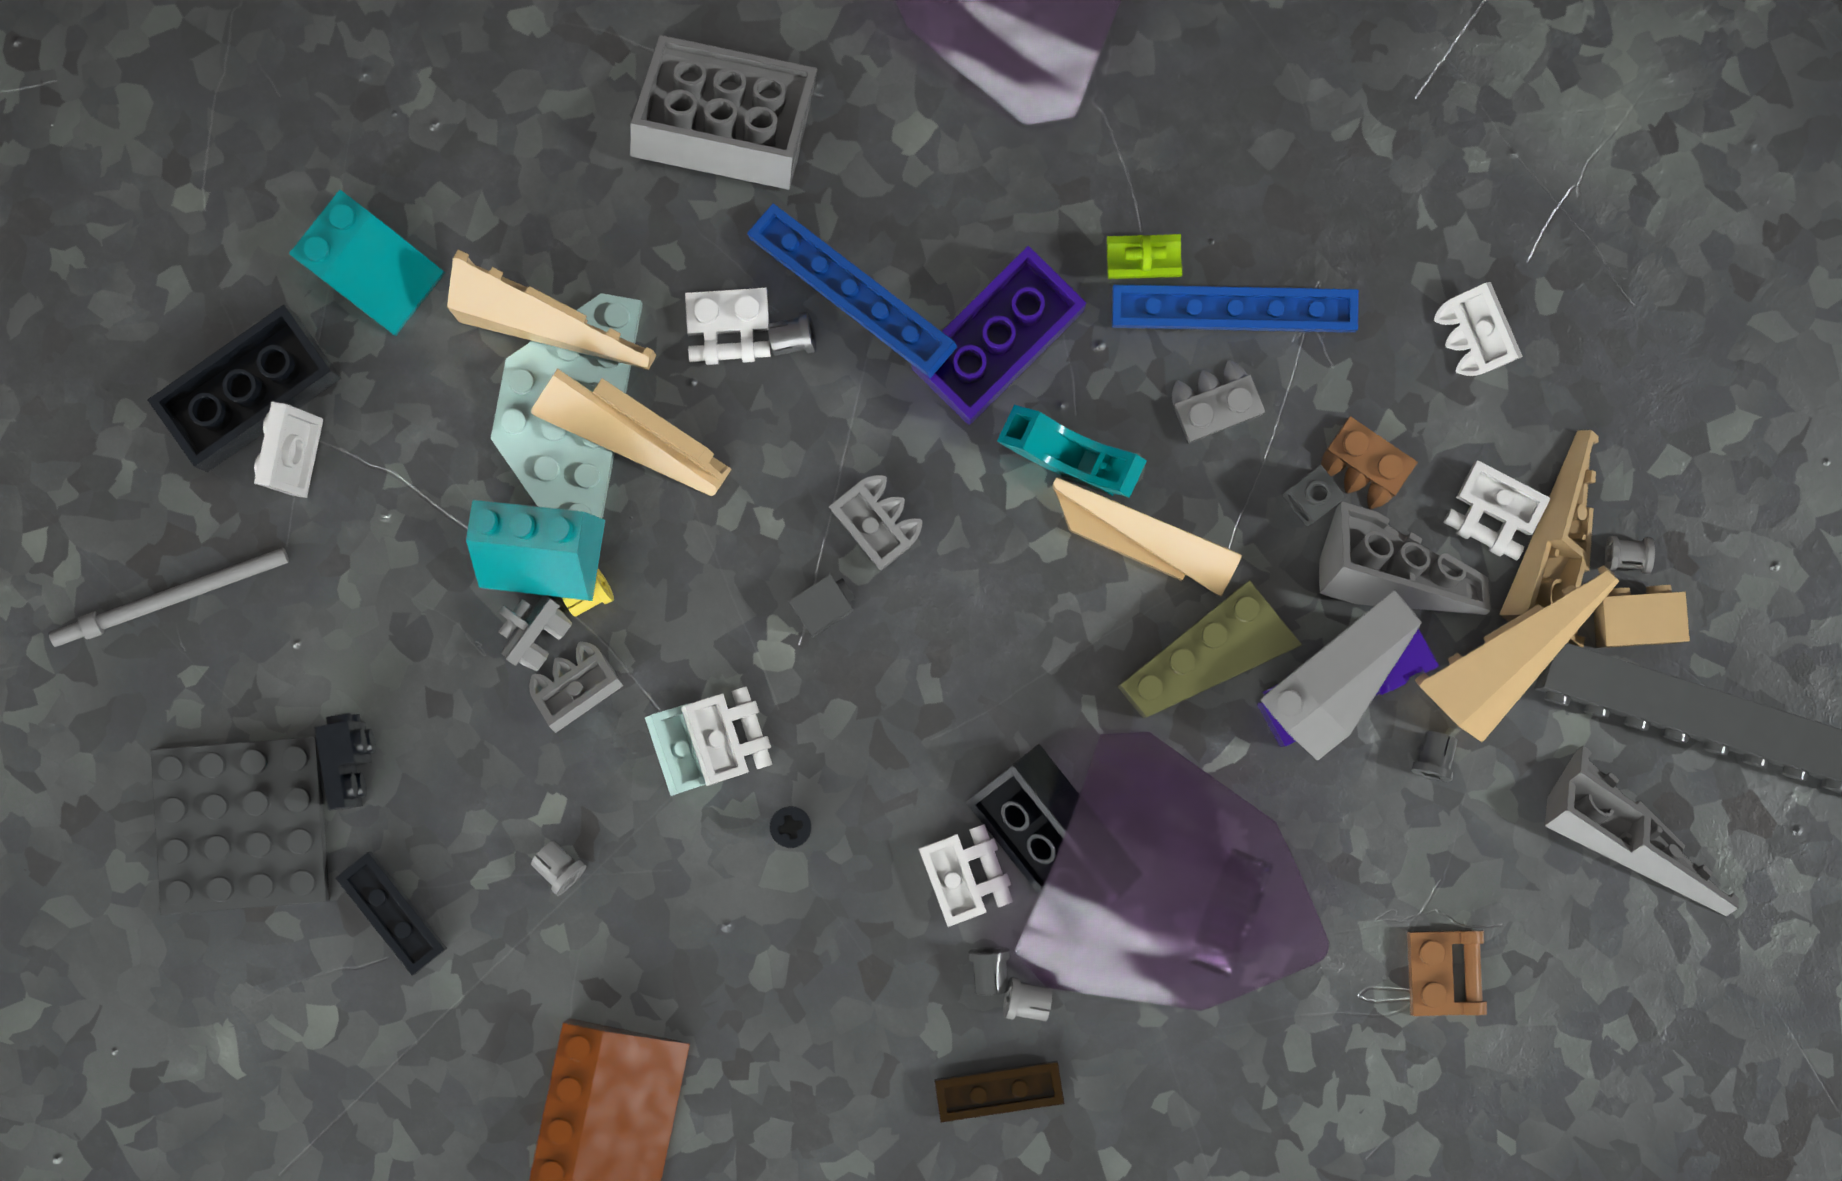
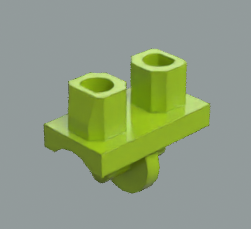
M1181 234L1107 236L1108 279L1182 276Z

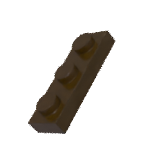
M1058 1061L934 1079L941 1123L1064 1104Z

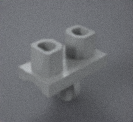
M543 595L525 620L523 618L532 605L524 599L520 601L514 611L504 605L498 611L507 619L498 631L501 635L508 639L516 627H519L500 653L513 665L516 666L519 662L523 666L535 671L540 669L549 655L548 651L534 642L541 631L544 629L560 640L572 625V622L558 609L560 605L549 596Z

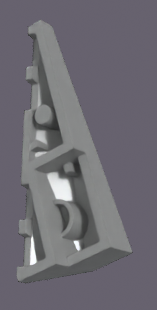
M1582 746L1576 750L1547 797L1545 827L1725 916L1739 908V898L1734 893L1727 895L1722 892L1709 879L1713 872L1705 865L1697 867L1682 852L1685 845L1641 801L1633 802L1616 787L1619 779L1612 772L1604 775L1589 760L1592 754L1589 749Z

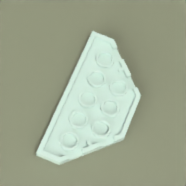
M601 293L577 309V311L587 316V324L606 332L611 328L621 333L620 338L635 344L643 304L641 300ZM531 341L505 360L491 440L538 507L583 511L603 519L615 452L534 416L531 409L557 369L591 392L594 391L603 378L626 394L631 365Z

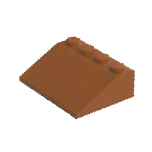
M571 1018L563 1022L529 1181H662L690 1043Z

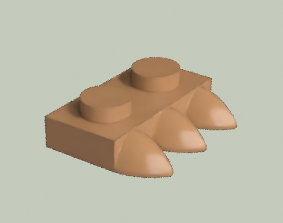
M1350 416L1326 449L1321 465L1330 476L1336 475L1346 466L1348 467L1344 478L1346 493L1358 491L1371 482L1367 494V503L1369 509L1383 506L1396 496L1418 462Z

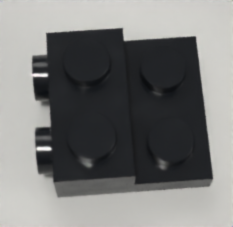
M351 713L326 717L327 725L314 727L328 809L342 810L363 806L362 797L367 795L364 775L362 772L357 773L356 766L372 763L371 754L376 752L372 729H366L365 722H361L360 714L351 715Z

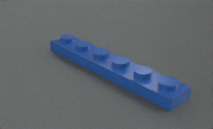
M774 203L747 232V235L754 243L929 378L935 374L957 348L951 338Z
M1113 285L1112 328L1356 333L1358 331L1359 289Z

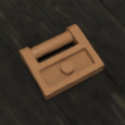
M1484 930L1407 932L1410 1015H1486L1487 1001L1482 1000L1480 944L1484 943ZM1452 944H1464L1466 1001H1454Z

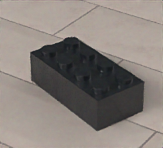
M283 304L147 400L192 465L200 470L209 472L264 433L263 422L270 411L271 402L283 403L299 409L342 378L297 314Z

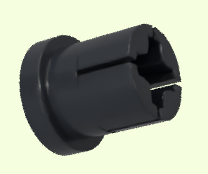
M794 806L779 809L773 815L770 822L772 838L777 844L785 848H795L804 844L812 830L808 814ZM791 815L794 821L801 820L803 828L797 830V838L792 839L790 833H782L780 831V826L786 823L785 816Z

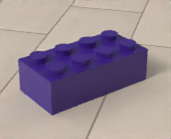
M1027 246L941 331L955 342L957 348L935 374L929 378L911 364L912 370L970 426L1084 312L1087 303L1035 251Z

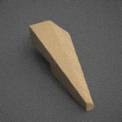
M457 250L453 257L447 308L460 323L650 369L656 357L652 349L648 347L643 348L620 338L621 333L611 328L606 332L587 324L586 315L530 286L526 287L503 277V272L494 267L488 271L474 265L469 258V254L461 250Z
M1579 430L1576 432L1549 496L1551 499L1537 524L1499 614L1508 622L1538 604L1545 608L1564 597L1562 590L1571 584L1579 588L1584 572L1589 571L1594 509L1587 507L1588 484L1595 483L1596 471L1589 470L1592 446L1598 443V435L1592 430ZM1577 630L1567 643L1583 648L1585 637L1579 636Z
M1601 566L1598 568L1600 574L1579 588L1571 584L1562 590L1564 597L1545 608L1539 604L1483 637L1485 643L1463 657L1456 653L1448 658L1450 665L1432 676H1428L1426 673L1421 674L1415 679L1416 683L1460 728L1480 742H1483L1611 592L1619 580L1607 567Z

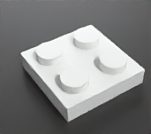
M271 402L270 411L263 422L264 439L261 453L257 456L254 465L256 474L254 483L292 496L307 498L323 418L287 404Z

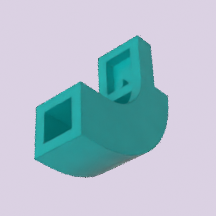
M1015 404L997 442L1050 471L1111 496L1115 493L1130 498L1147 462L1138 454L1091 440L1064 427L1040 411Z

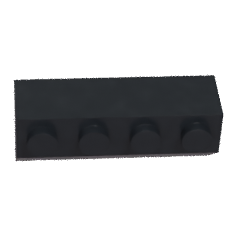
M1040 744L966 801L968 806L979 820L985 824L987 830L1068 931L1117 899L1143 874Z

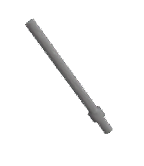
M282 547L98 614L96 611L82 615L78 617V622L50 631V641L54 647L82 637L89 640L105 633L104 629L289 563L287 552Z

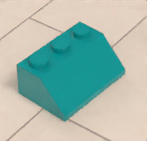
M473 500L466 543L478 586L483 589L593 601L605 520L583 511Z

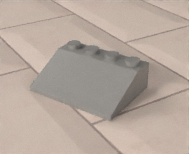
M660 35L631 121L630 156L790 190L817 76V68Z

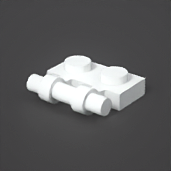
M767 288L685 293L687 333L689 336L704 335V345L688 346L689 362L705 361L706 365L719 364V360L742 359V362L745 363L755 362V358L771 357L770 341L754 342V332L768 331L769 309ZM741 333V343L718 344L717 334Z
M1477 460L1472 465L1456 497L1470 505L1467 513L1463 515L1450 509L1443 523L1457 529V535L1467 540L1469 537H1472L1489 546L1490 552L1500 557L1502 554H1505L1517 561L1524 550V546L1511 540L1515 531L1518 530L1528 536L1532 535L1551 498ZM1483 512L1503 522L1498 533L1478 523Z
M747 686L731 691L736 707L730 709L727 707L723 693L681 707L707 786L748 773L744 756L752 754L757 770L773 765L768 752L771 745L768 736L763 737L756 716L760 712L756 701H751ZM741 720L748 742L739 743L732 721Z
M985 824L969 829L974 845L966 849L962 848L958 834L919 848L948 927L987 913L981 898L984 895L993 893L998 907L1013 902L1008 888L1012 884L1008 874H1003L995 854V851L998 850L994 838H989ZM980 858L988 879L979 884H976L968 861Z

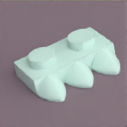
M684 705L645 717L671 796L706 785L681 709Z

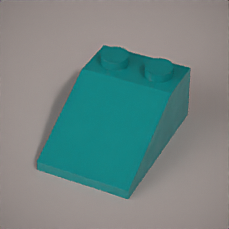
M340 189L289 253L299 263L394 336L399 333L445 274V271Z

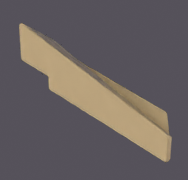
M557 369L531 409L532 414L538 418L709 496L716 494L731 471L730 467L714 458V453L603 378L594 391L591 392Z
M1056 477L1052 485L1070 532L1180 581L1187 575L1218 596L1223 595L1242 558V555L1061 478Z

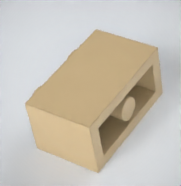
M1671 585L1646 587V594L1631 595L1629 587L1613 588L1594 610L1596 648L1673 644L1690 641L1686 592H1672Z

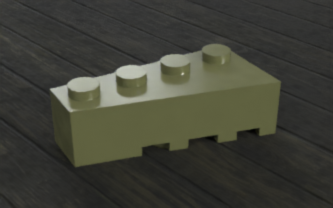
M1249 580L1117 687L1142 718H1146L1293 650L1302 644Z

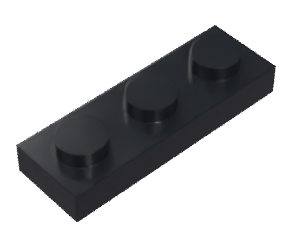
M367 852L335 878L412 976L448 949L372 852Z

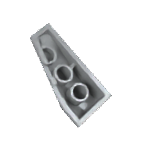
M1343 501L1338 504L1319 559L1320 594L1353 604L1375 606L1395 590L1410 609L1487 615L1491 611L1487 576L1448 553L1439 556L1421 545V537L1412 532L1406 536L1388 525L1390 519L1376 511Z
M1394 590L1260 700L1287 733L1318 761L1352 733L1422 622Z

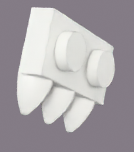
M1486 282L1449 299L1438 309L1434 318L1435 322L1444 325L1460 323V326L1455 328L1447 338L1445 347L1453 350L1471 349L1460 360L1456 368L1457 373L1466 376L1485 374L1523 357L1491 282Z

